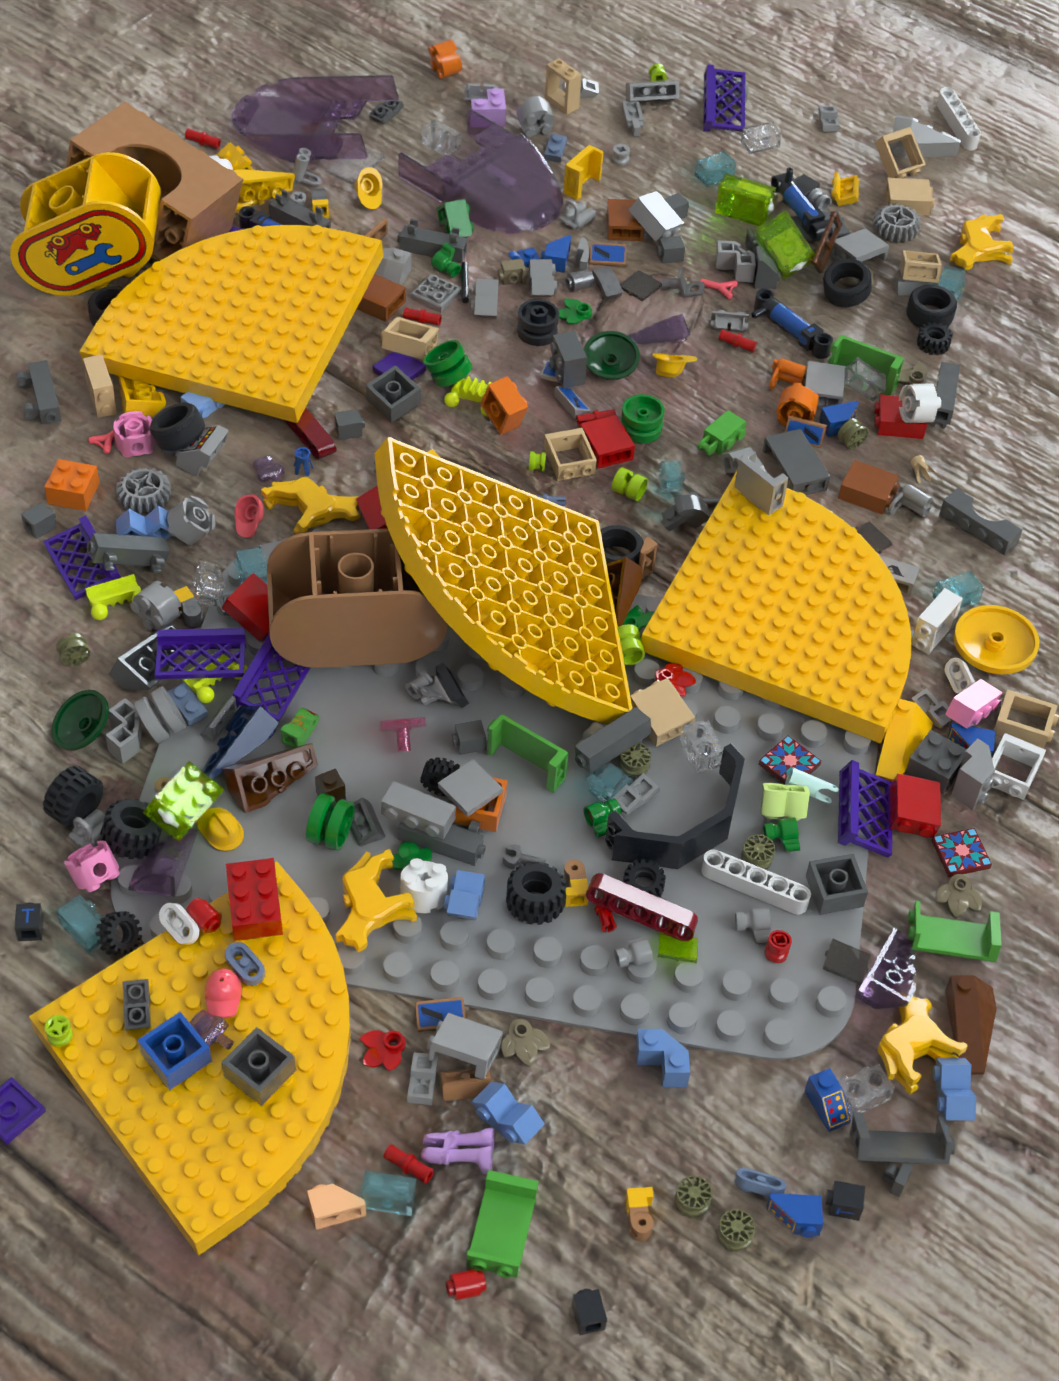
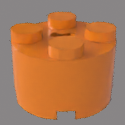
M447 40L428 47L429 54L432 57L430 61L433 71L436 70L439 79L462 71L461 57L456 54L455 50H457V47L453 40Z
M793 383L792 386L785 388L780 395L776 409L777 419L784 426L787 425L789 416L813 421L818 406V394L804 387L801 383Z

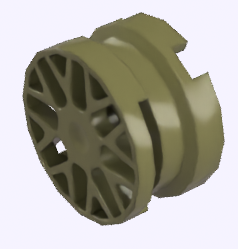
M854 418L848 420L840 428L838 439L845 443L847 448L855 449L866 440L869 431L865 426H862L858 419Z
M80 633L68 634L69 637H62L58 640L56 649L64 665L78 666L88 660L90 649L84 636H80Z
M638 742L621 753L619 760L621 771L629 777H639L643 773H648L651 762L649 748Z
M758 834L749 836L743 845L742 860L766 870L773 861L775 845L767 836Z
M688 1176L682 1179L677 1186L675 1194L677 1210L691 1218L703 1216L708 1211L712 1199L710 1184L699 1176Z
M732 1209L722 1215L717 1229V1238L720 1244L722 1243L727 1250L732 1252H739L744 1248L747 1249L751 1245L754 1236L755 1222L743 1210Z

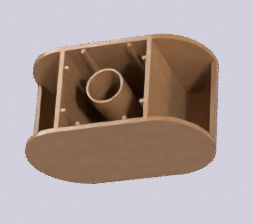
M388 529L300 533L283 540L274 548L269 556L267 583L270 640L278 654L292 663L311 668H340L343 666L407 663L418 660L433 652L446 636L448 624L427 600L412 576L405 571V564L395 547Z

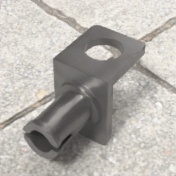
M682 267L679 268L678 278L662 279L664 291L679 289L683 298L702 296L704 294V282L687 284ZM694 287H699V288H700V289H699L698 291H696V292H691V291H690V290H691L692 288H694Z

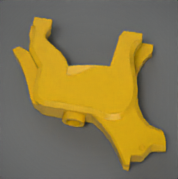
M983 214L974 220L964 222L960 236V243L964 246L951 254L950 262H955L956 265L963 267L965 270L972 269L975 262L991 260L1007 263V265H1011L1013 261L1012 255H1007L1005 252L1013 253V243L1011 241L992 240L990 236L991 231L1000 232V222H1004L1003 215L987 216Z
M307 477L293 481L272 482V487L261 489V495L264 497L263 505L269 510L273 509L276 504L298 506L303 515L296 523L294 528L295 534L305 533L310 528L326 524L336 518H346L355 521L361 517L356 500L359 496L347 497L327 494L323 486H318Z
M390 849L374 856H370V853L366 851L355 866L342 877L343 901L346 908L351 907V912L343 926L335 934L336 942L343 941L345 946L354 947L357 952H361L367 947V937L373 930L395 920L417 921V914L414 910L415 904L410 893L405 892L385 897L377 885L381 871L385 868H393L392 860H394Z
M902 994L897 1002L901 1014V1024L899 1026L896 1023L893 1024L886 1034L883 1035L877 1048L884 1062L888 1080L895 1078L910 1095L918 1090L919 1086L916 1083L921 1078V1075L912 1068L914 1059L926 1054L935 1060L936 1058H959L952 1053L955 1052L960 1056L966 1052L968 1045L947 1037L937 1024L929 1018L928 1013L932 1006L927 998L920 999L913 996L907 998Z

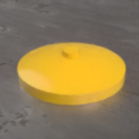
M983 605L968 610L959 618L954 631V643L959 654L972 666L988 673L1003 675L1020 672L1033 663L1039 650V636L1033 624L1022 614L1003 606Z

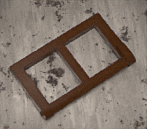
M834 211L830 213V219L814 257L811 259L812 265H814L819 273H823L842 227L839 215ZM833 223H834V224H835V229H834L833 234H832V236H831V238H830V240H829V239H828V235H829V232H830V230H831V228H832V225H833ZM825 245L826 250L820 263L819 257Z

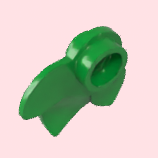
M564 299L566 308L559 310V318L567 319L566 322L568 324H577L592 316L591 306L587 303H581L576 299Z
M636 605L628 612L623 625H634L640 632L641 628L647 626L654 611L644 614L640 606Z
M403 842L398 848V853L392 854L394 857L392 869L403 870L410 864L411 860L416 858L423 861H431L432 851L430 848L419 850L414 842Z

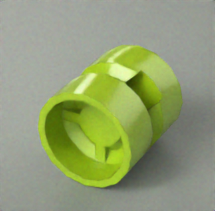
M621 467L613 479L611 489L621 495L626 493L627 498L638 502L646 491L648 478L639 474L633 475L632 471Z
M630 624L619 626L618 633L624 665H633L640 662L644 658L645 652L638 628Z

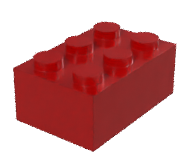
M274 858L226 864L234 941L283 935Z

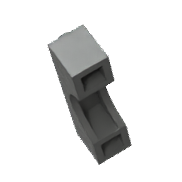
M957 488L943 500L940 511L942 516L1004 556L1019 543L1023 529L1007 519L990 521L980 517L972 506L974 498Z

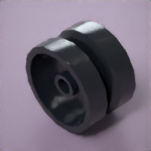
M532 299L524 302L518 310V337L523 342L533 346H545L552 343L553 335L558 334V308L553 303L542 299Z

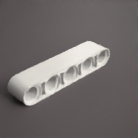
M942 88L937 102L938 109L956 137L961 140V145L967 150H976L981 131L955 91L951 88Z
M709 850L704 854L701 868L704 877L790 913L799 915L806 912L811 897L808 887L718 850Z

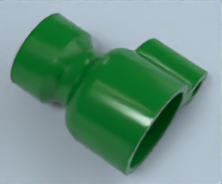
M444 243L442 249L433 256L431 265L440 272H447L452 278L456 277L461 270V266L458 263L452 262L455 248L448 243Z
M615 798L607 800L605 804L596 802L585 806L583 809L585 819L588 825L593 828L597 838L606 835L608 814L616 810L621 815L620 805Z
M795 817L781 819L777 824H763L764 836H767L772 841L779 838L786 852L800 851L798 824Z

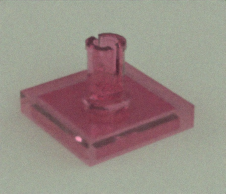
M425 717L380 721L379 732L394 730L397 736L398 752L411 751L409 731L416 728H424L426 726Z

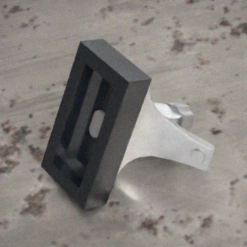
M443 662L435 667L436 676H434V684L422 687L420 690L423 694L421 701L424 705L438 699L445 700L461 708L469 704L452 672Z

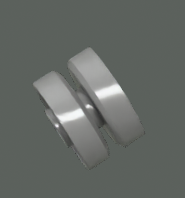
M163 686L151 692L153 702L145 696L134 702L144 726L158 744L170 738L169 729L177 734L187 728L182 714Z

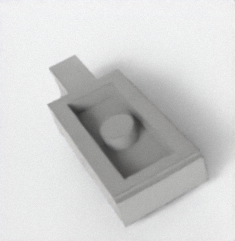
M622 101L621 107L627 128H632L633 136H640V129L643 128L644 119L639 101Z

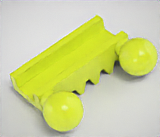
M467 376L466 379L463 378L453 385L451 392L445 395L444 403L448 407H455L459 403V398L481 403L488 385L485 384L484 380L479 383L477 378H474L472 381L470 376ZM481 406L480 410L482 415L488 417V415Z
M134 574L85 588L86 595L92 606L91 615L96 620H103L107 617V606L109 604L114 607L116 602L123 604L126 599L128 602H131V600L133 602L134 596L141 592Z
M222 654L216 660L222 664L229 658ZM233 662L227 668L229 670H239V664ZM213 663L205 667L208 671L217 668ZM244 665V674L248 669L246 665ZM234 677L236 680L242 679V677ZM222 678L182 679L195 694L197 693V699L201 703H210L214 699V691L209 685L214 686L216 680L219 682L222 680Z

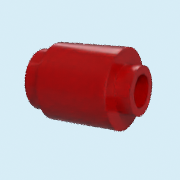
M196 898L187 906L186 912L204 933L215 932L221 926L222 915L206 900Z
M471 1269L449 1275V1280L445 1282L447 1294L449 1297L452 1296L454 1301L480 1296L481 1292L486 1291V1280L482 1270L476 1271Z

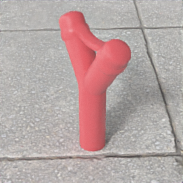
M701 278L700 281L704 282L705 287L718 290L727 299L733 297L732 289L738 285L736 280L718 283Z
M114 429L108 434L89 437V444H96L103 449V453L109 454L112 441L115 438Z

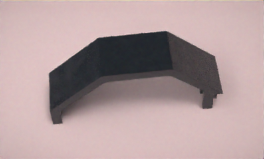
M731 743L724 747L719 774L730 785L726 806L719 813L680 836L637 832L627 824L616 810L608 814L605 842L613 850L612 860L633 863V861L637 860L638 863H641V859H645V863L652 860L653 866L658 863L660 867L679 869L726 841L729 835L745 758Z

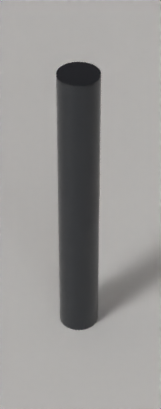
M467 262L461 263L463 303L469 302Z

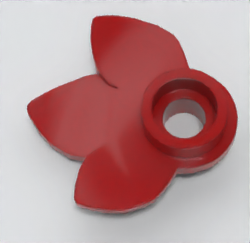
M669 663L664 669H658L655 673V681H662L668 678L682 697L686 696L685 687L696 683L694 676L687 671H683V666L678 663Z
M373 1030L360 1037V1041L369 1048L363 1058V1065L374 1068L383 1064L388 1071L399 1066L402 1060L401 1052L406 1046L405 1037L400 1032L389 1031L384 1033L380 1030ZM392 1042H395V1043H397L398 1045L391 1046V1045H389V1044L392 1043Z

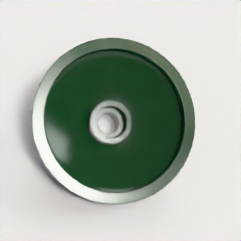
M604 331L597 333L584 346V352L587 356V369L601 379H623L632 374L639 364L640 352L637 344L631 337L621 332Z
M83 690L68 698L54 717L51 729L53 741L60 748L67 751L82 749L95 741L102 733L108 720L109 705L107 699L95 690Z

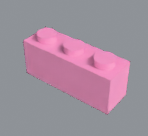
M980 679L953 698L945 715L965 728H969L973 724L977 725L983 717L986 718L991 711L995 712L1001 704L999 699L1003 692Z

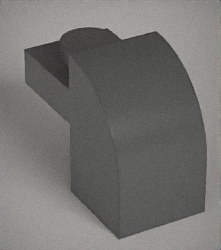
M682 495L674 498L675 505L661 513L665 528L669 531L686 521L696 529L710 518L707 504L695 495Z

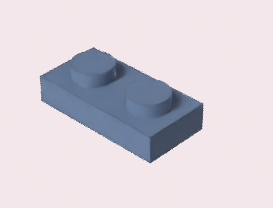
M559 134L550 135L544 153V160L561 163L567 144V136Z
M185 682L167 691L188 726L208 717V711Z

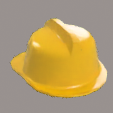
M366 167L361 170L355 180V190L364 207L376 209L382 202V178L376 169Z
M652 354L656 358V374L665 377L678 376L682 373L686 362L698 360L697 357L688 355Z
M220 807L211 808L204 811L198 818L197 827L215 849L231 851L241 845L244 839V830L238 820L228 810Z

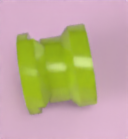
M654 64L649 68L651 81L667 80V74L662 64Z
M530 451L529 471L539 469L541 472H545L546 452L536 454L534 451Z
M55 1015L46 1021L45 1032L50 1044L61 1047L67 1045L72 1040L73 1032L67 1017Z

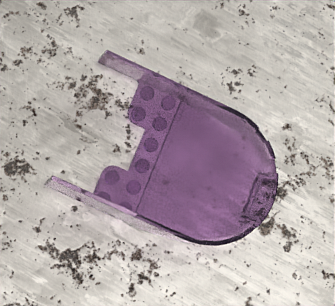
M392 75L284 78L278 80L277 84L269 86L267 83L256 88V92L250 96L245 95L232 112V122L234 128L255 146L273 156L295 163L300 148H306L311 151L309 160L367 159L368 155L361 133H334L341 119H356L369 101H398L399 96Z
M472 109L468 110L467 133L475 137L476 143L482 146V148L464 160L460 161L451 155H446L429 166H423L402 152L398 154V175L400 178L441 203L465 199L470 208L469 220L491 231H496V229L506 230V233L518 234L521 233V230L528 229L532 232L549 225L561 213L563 193L551 167L539 150L522 133L516 136Z

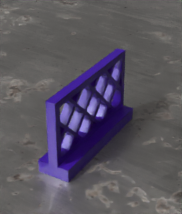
M707 64L704 72L703 131L710 132L711 128L739 132L745 131V72L714 69V65ZM716 75L723 76L725 80L720 82L716 78ZM732 78H741V82L736 84ZM729 82L733 88L728 90L724 84ZM718 88L725 92L721 97L716 93ZM737 90L741 96L736 98L732 92ZM729 96L733 102L727 104L723 99ZM719 102L725 107L721 111L716 107V104ZM737 104L741 110L736 112L732 106ZM727 110L733 115L729 119L723 114ZM720 116L725 122L723 124L715 123V119ZM736 118L741 123V126L734 125L731 121Z
M86 515L79 518L80 524L43 541L75 600L86 596L85 588L121 578L115 564H113L114 571L105 570L103 563H96L94 568L87 567L88 561L92 560L90 554L78 553L81 546L87 547V543L91 541L93 533H96ZM81 532L79 540L71 539L72 535ZM57 542L62 543L60 549L51 548V545ZM68 544L76 545L73 552L65 550ZM62 555L70 556L67 563L59 562ZM75 558L83 559L81 565L73 564ZM70 569L78 570L75 577L67 576ZM83 571L91 572L89 579L80 578ZM96 574L106 576V578L100 581L94 580ZM78 583L86 584L83 589L75 591Z
M245 628L157 630L156 679L243 677L247 643ZM208 649H218L212 656L206 652ZM229 649H240L234 655L228 651ZM163 650H174L168 657L162 653ZM185 650H197L190 656L184 652ZM202 654L207 659L199 664L194 659ZM224 654L229 659L221 664L216 659ZM180 655L185 660L177 665L172 660ZM233 662L239 664V670H229L227 667ZM189 663L196 667L192 671H185L183 669ZM210 663L217 666L214 670L208 671L205 669ZM167 664L173 667L169 672H161V668Z
M269 633L232 693V696H235L236 707L239 708L240 705L261 706L275 720L280 722L311 667L294 663V667L284 669L282 661L286 659L279 656L272 646ZM278 662L280 670L270 672L268 664ZM297 671L299 679L289 682L287 673ZM283 675L285 683L275 685L272 677ZM268 678L271 686L260 688L258 680ZM288 688L290 694L280 698L277 690ZM273 691L275 699L265 701L262 693ZM258 694L261 702L253 704L247 701L249 696ZM278 704L280 709L278 715L269 712L267 706Z
M851 760L839 771L838 843L844 846L853 843L889 858L892 855V829H890V785L892 782L859 769V763ZM859 777L864 779L867 786L864 787L862 785V783L859 781ZM876 784L885 787V794L880 792ZM870 788L877 798L873 800L867 789ZM860 793L866 800L867 804L864 805L859 799ZM880 801L885 808V812L880 810L876 802ZM868 806L872 808L874 813L877 815L876 817L873 818L869 811L866 809ZM859 811L866 818L867 822L863 823L860 819ZM880 819L885 826V830L882 831L876 820ZM868 824H870L876 832L875 836H873L866 827ZM859 829L862 831L867 840L858 837ZM879 837L881 839V841L885 845V848L881 847L878 844L876 838Z

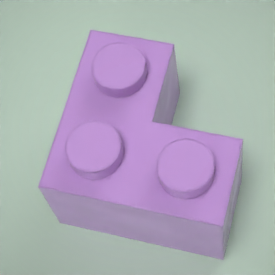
M487 89L486 99H471L472 127L505 126L506 104L504 89Z

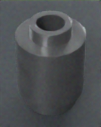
M581 270L569 273L565 283L567 288L574 292L589 288L590 285L594 284V278L591 271Z

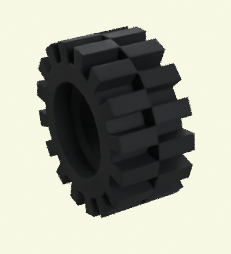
M928 322L927 325L923 324L919 330L917 346H920V350L924 349L925 353L930 352V355H933V353L939 355L940 352L945 354V351L949 350L953 333H951V329H948L946 325L943 327V323H939V325L936 322H933V324Z
M435 757V760L433 758L429 759L424 765L420 782L423 783L422 786L424 788L428 787L427 790L429 792L435 791L434 794L436 795L441 793V796H446L438 788V782L458 770L459 764L454 765V761L450 760L448 762L446 761L447 758L442 760L439 757Z
M641 859V863H638L637 860L633 861V865L630 863L627 869H625L623 882L661 897L666 880L663 868L659 869L660 865L658 863L653 866L652 860L645 863V859ZM638 877H647L653 881V884L644 887L638 885L635 880Z
M128 911L112 912L100 919L102 923L97 924L96 927L100 929L99 932H96V936H100V939L96 941L98 944H103L100 947L102 951H106L108 955L118 956L127 955L136 950L135 947H139L140 942L137 940L142 939V935H139L142 927H137L140 921L138 919L134 920L136 917L134 914H129L130 912ZM118 924L123 931V938L120 943L115 935Z

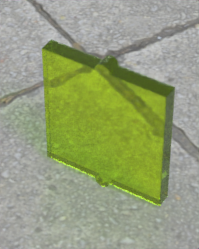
M660 932L658 957L672 959L677 962L697 963L698 938L693 937L689 941H680Z

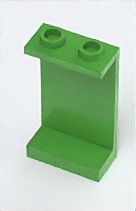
M840 335L837 341H833L830 348L832 355L829 357L827 364L846 366L848 371L886 385L884 395L892 396L898 386L904 361L903 357Z
M503 714L490 722L487 728V755L492 756L501 745L547 771L546 789L554 793L566 779L569 752Z
M915 901L914 909L909 910L908 923H911V926H909L908 940H912V950L997 962L1001 949L1000 913L990 911L987 924L985 925L921 915L920 901Z
M488 1170L470 1251L468 1250L466 1266L476 1271L494 1272L503 1278L518 1277L539 1181Z

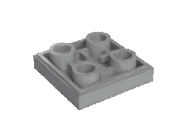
M430 274L410 293V299L438 312H442L461 293V287Z
M474 759L438 782V788L467 817L503 793V788Z

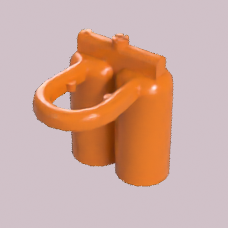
M774 359L771 366L773 368V375L769 383L770 390L774 389L778 379L792 384L801 383L803 385L807 366L786 359Z

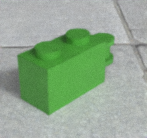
M729 410L704 429L703 439L699 442L697 449L706 451L708 456L714 452L721 455L726 450H730L734 443L742 440L745 436L746 421Z

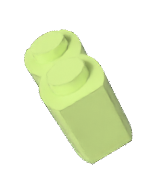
M763 783L760 804L761 815H765L768 819H777L783 816L787 818L795 817L797 821L807 818L810 795L808 787Z

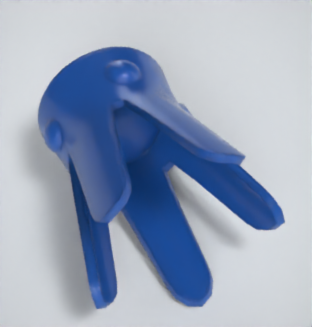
M300 447L295 450V475L299 474L301 463L303 464L306 476L310 475L309 462L314 469L308 448Z

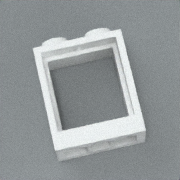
M944 588L919 616L911 645L929 655L954 627L963 598Z
M1005 733L992 758L994 769L1002 754L1029 765L1032 769L1026 782L995 770L992 777L994 781L992 788L1024 800L1046 750Z

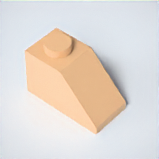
M320 1184L311 1190H307L308 1204L316 1230L366 1216L365 1200L334 1184Z

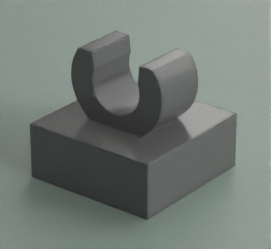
M903 1162L901 1169L893 1164H888L882 1179L888 1183H894L890 1193L900 1197L914 1165Z

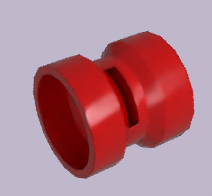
M776 930L771 932L768 937L765 956L773 963H782L788 957L792 938L787 932Z

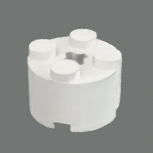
M909 384L901 389L899 401H902V407H899V412L902 420L906 423L934 422L937 409L941 407V398L937 397L934 384Z
M416 858L411 860L410 864L402 870L400 894L405 892L411 894L416 913H430L431 909L437 908L439 910L444 906L448 885L446 866Z

